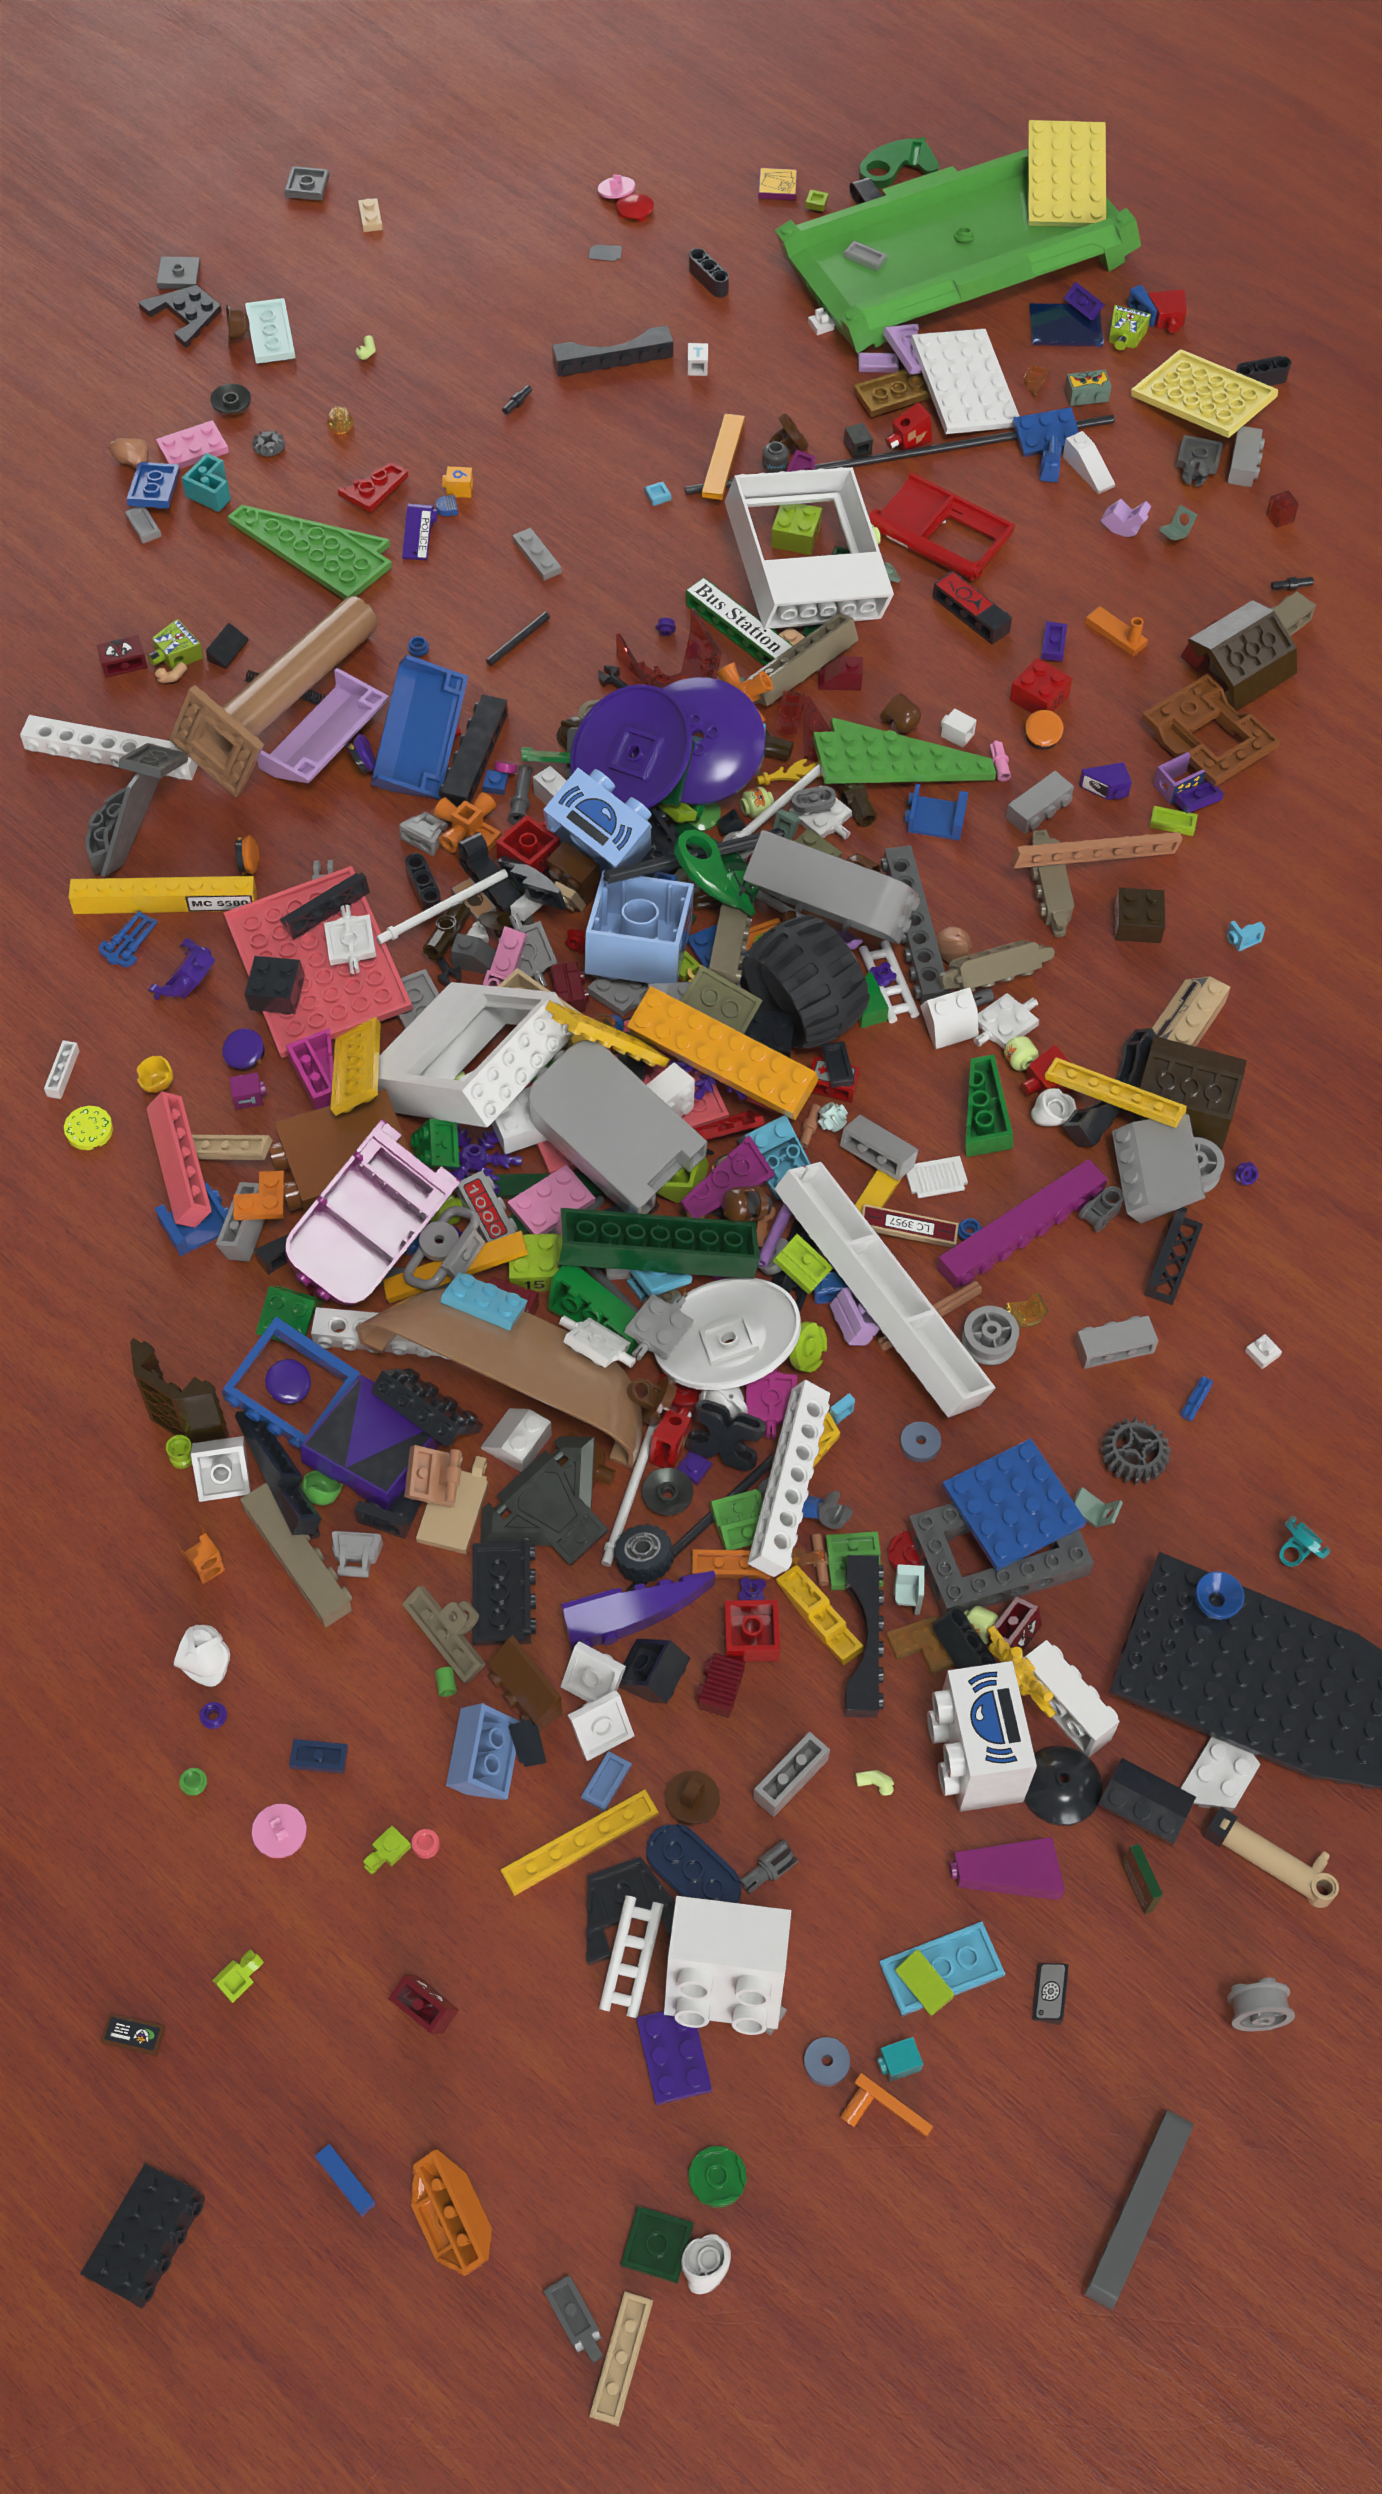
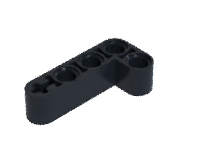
M477 832L458 842L460 864L475 884L501 871L488 856L487 843L481 833ZM507 878L482 890L496 907V910L500 912H511L510 906L522 897Z

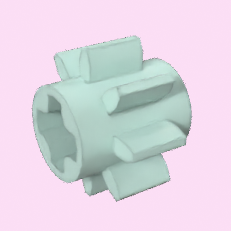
M830 1102L819 1110L820 1119L818 1122L824 1130L828 1129L835 1132L846 1125L847 1117L845 1115L848 1112L842 1104L838 1105L837 1103Z

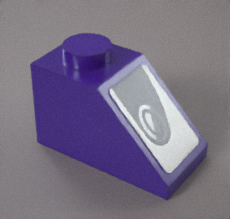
M1124 762L1082 769L1079 780L1081 788L1106 800L1128 797L1132 784Z

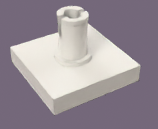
M579 1641L572 1652L561 1688L587 1702H594L618 1690L626 1666L615 1661L610 1655L602 1654Z
M616 1690L594 1702L584 1704L582 1708L568 1715L582 1755L586 1761L634 1737L621 1697Z

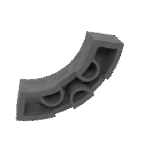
M126 788L108 797L104 801L105 804L93 813L88 822L85 845L94 875L102 873Z

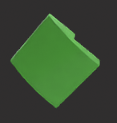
M759 1489L709 1501L713 1519L725 1550H735L753 1544L763 1504Z
M878 1532L826 1535L831 1591L846 1590L847 1555L879 1556V1565H881ZM879 1581V1587H883L884 1581Z

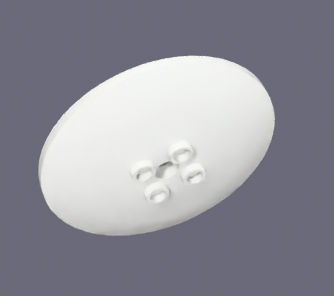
M736 1277L710 1282L683 1295L686 1302L683 1303L682 1308L679 1310L692 1318L694 1322L669 1357L665 1359L655 1352L654 1354L662 1371L681 1385L700 1390H724L743 1386L769 1374L791 1354L801 1332V1317L798 1306L787 1291L766 1280ZM729 1339H734V1340H733L732 1342H730V1343H724L725 1341H727V1340H729Z

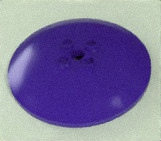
M688 678L664 687L663 690L677 699L686 711L692 735L698 732L704 735L701 741L695 742L681 803L687 805H708L725 800L739 792L757 772L765 749L763 721L756 706L746 694L735 686L713 678ZM639 748L633 751L634 758L638 756Z
M631 685L611 692L590 709L577 729L571 748V773L573 774L577 768H580L587 775H590L594 769L599 770L614 783L616 787L611 793L624 804L632 797L642 803L647 809L651 808L673 790L687 767L692 748V730L686 711L671 694L655 686ZM639 748L638 756L632 758L633 751Z

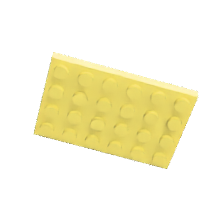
M1029 120L1028 226L1085 227L1105 220V122Z
M1180 349L1132 388L1131 396L1229 438L1278 396V389Z

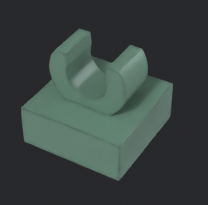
M779 810L776 814L773 829L781 828V830L785 831L784 837L792 840L796 836L799 814L793 811Z

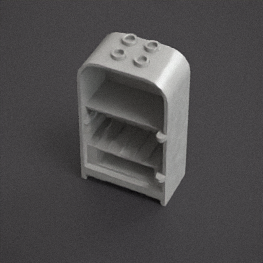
M765 830L761 831L743 877L745 881L754 884L771 897L796 906L795 910L800 913L804 909L842 923V931L847 932L849 927L896 944H900L904 932H908L911 925L910 917L912 911H916L920 902L918 893L904 882Z
M579 1041L566 1051H559L553 1059L554 1063L549 1068L543 1067L537 1073V1079L530 1087L528 1096L531 1121L535 1128L626 1213L647 1214L655 1206L656 1193L682 1167L690 1172L706 1157L707 1141L615 1055L597 1041Z

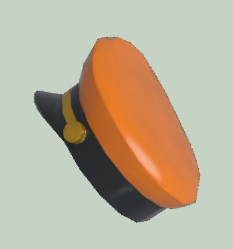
M1038 710L1028 717L1025 725V735H1027V740L1033 747L1041 750L1050 749L1057 744L1063 734V722L1053 711Z
M251 835L243 839L239 837L235 840L238 870L242 875L246 873L254 875L259 865L258 845Z

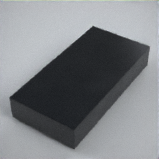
M845 1041L822 1044L821 1051L831 1088L854 1085L855 1079Z

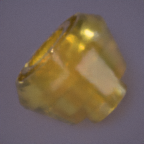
M335 407L330 411L326 424L332 432L344 434L352 429L354 419L346 408Z

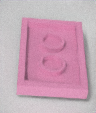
M213 420L156 439L157 446L167 464H179L180 469L196 464L206 453L215 457L229 453L228 446Z
M565 1165L507 1203L509 1209L530 1234H547L557 1227L560 1208L586 1209L595 1203V1197L568 1165Z

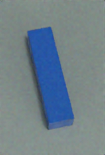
M330 2144L315 2155L317 2161L361 2217L376 2205L372 2197Z

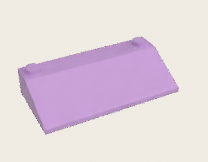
M336 668L334 670L335 688L271 754L261 751L257 759L259 769L275 778L309 783L389 700V696Z

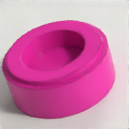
M496 761L495 770L504 773L517 772V764L507 761Z

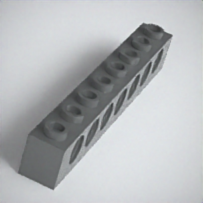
M912 846L887 848L884 852V858H881L880 861L882 872H886L887 876L909 885L918 893L920 898L916 911H912L910 917L911 925L908 932H904L901 944L904 943L905 961L910 964V980H914L915 983L913 987L914 997L919 999L921 1006L927 1000L950 994V989H941L939 986L938 975L945 972Z

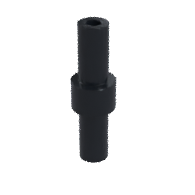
M526 385L519 393L516 392L510 398V402L502 408V412L508 415L515 407H519L532 392L531 386Z
M1289 577L1286 580L1271 582V589L1296 590L1298 587L1313 585L1314 579L1313 577Z

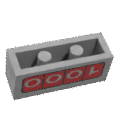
M482 1170L461 1180L455 1191L465 1208L472 1209L478 1213L480 1224L476 1231L487 1243L513 1234L518 1230L512 1218L508 1219L504 1211L506 1206L502 1198H497L493 1191L495 1186L490 1176H485Z

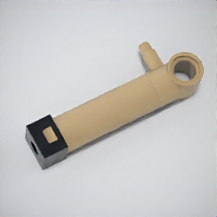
M1220 1807L1204 1834V1838L1219 1847L1223 1844L1306 1896L1312 1906L1317 1908L1327 1907L1337 1896L1339 1891L1337 1880L1328 1873H1322L1330 1858L1327 1852H1322L1317 1857L1313 1866L1310 1867L1237 1821L1238 1816L1224 1807ZM1316 1886H1323L1327 1890L1328 1895L1320 1894Z

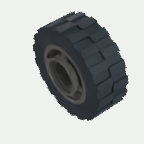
M640 1524L636 1525V1527H631L625 1533H622L615 1543L614 1553L619 1571L625 1575V1578L631 1579L633 1582L647 1583V1581H655L657 1578L663 1577L670 1570L671 1564L674 1562L669 1535L667 1536L665 1530H661L656 1525Z

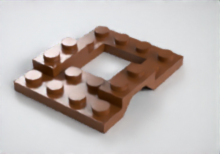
M1208 674L1145 711L1141 718L1156 732L1155 739L1175 758L1188 752L1190 754L1189 764L1197 771L1204 769L1206 772L1204 778L1214 787L1272 752L1281 743L1251 713L1240 714L1228 703L1223 688ZM1215 719L1231 735L1237 732L1245 741L1217 757L1192 732Z

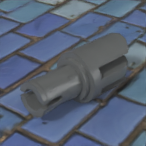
M785 1839L779 1841L757 1859V1867L739 1879L741 1885L744 1884L742 1887L748 1894H751L767 1880L776 1881L799 1862L797 1857L794 1856L792 1849L788 1847L789 1844Z

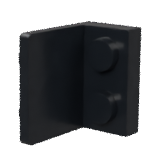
M404 1489L388 1510H384L378 1504L368 1500L365 1503L358 1501L354 1510L358 1523L405 1539L422 1501L404 1497Z

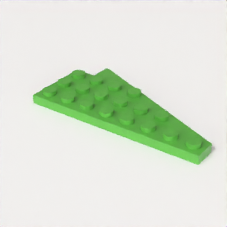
M241 505L227 516L230 524L344 600L347 597L358 596L392 568V562L381 555L390 547V540L245 505Z
M831 718L830 727L832 732L813 733L812 739L824 784L995 780L997 774L991 758L906 737L891 730L883 731Z

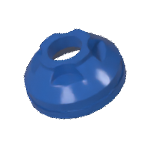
M1210 1572L1204 1575L1197 1584L1195 1590L1197 1605L1203 1613L1211 1618L1218 1620L1231 1618L1239 1612L1244 1603L1245 1596L1241 1584L1235 1577L1226 1572ZM1209 1595H1219L1223 1600V1605L1221 1607L1211 1605Z

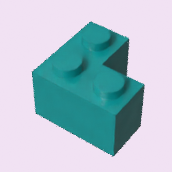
M206 453L182 477L185 496L217 512L231 500L224 462L211 454Z

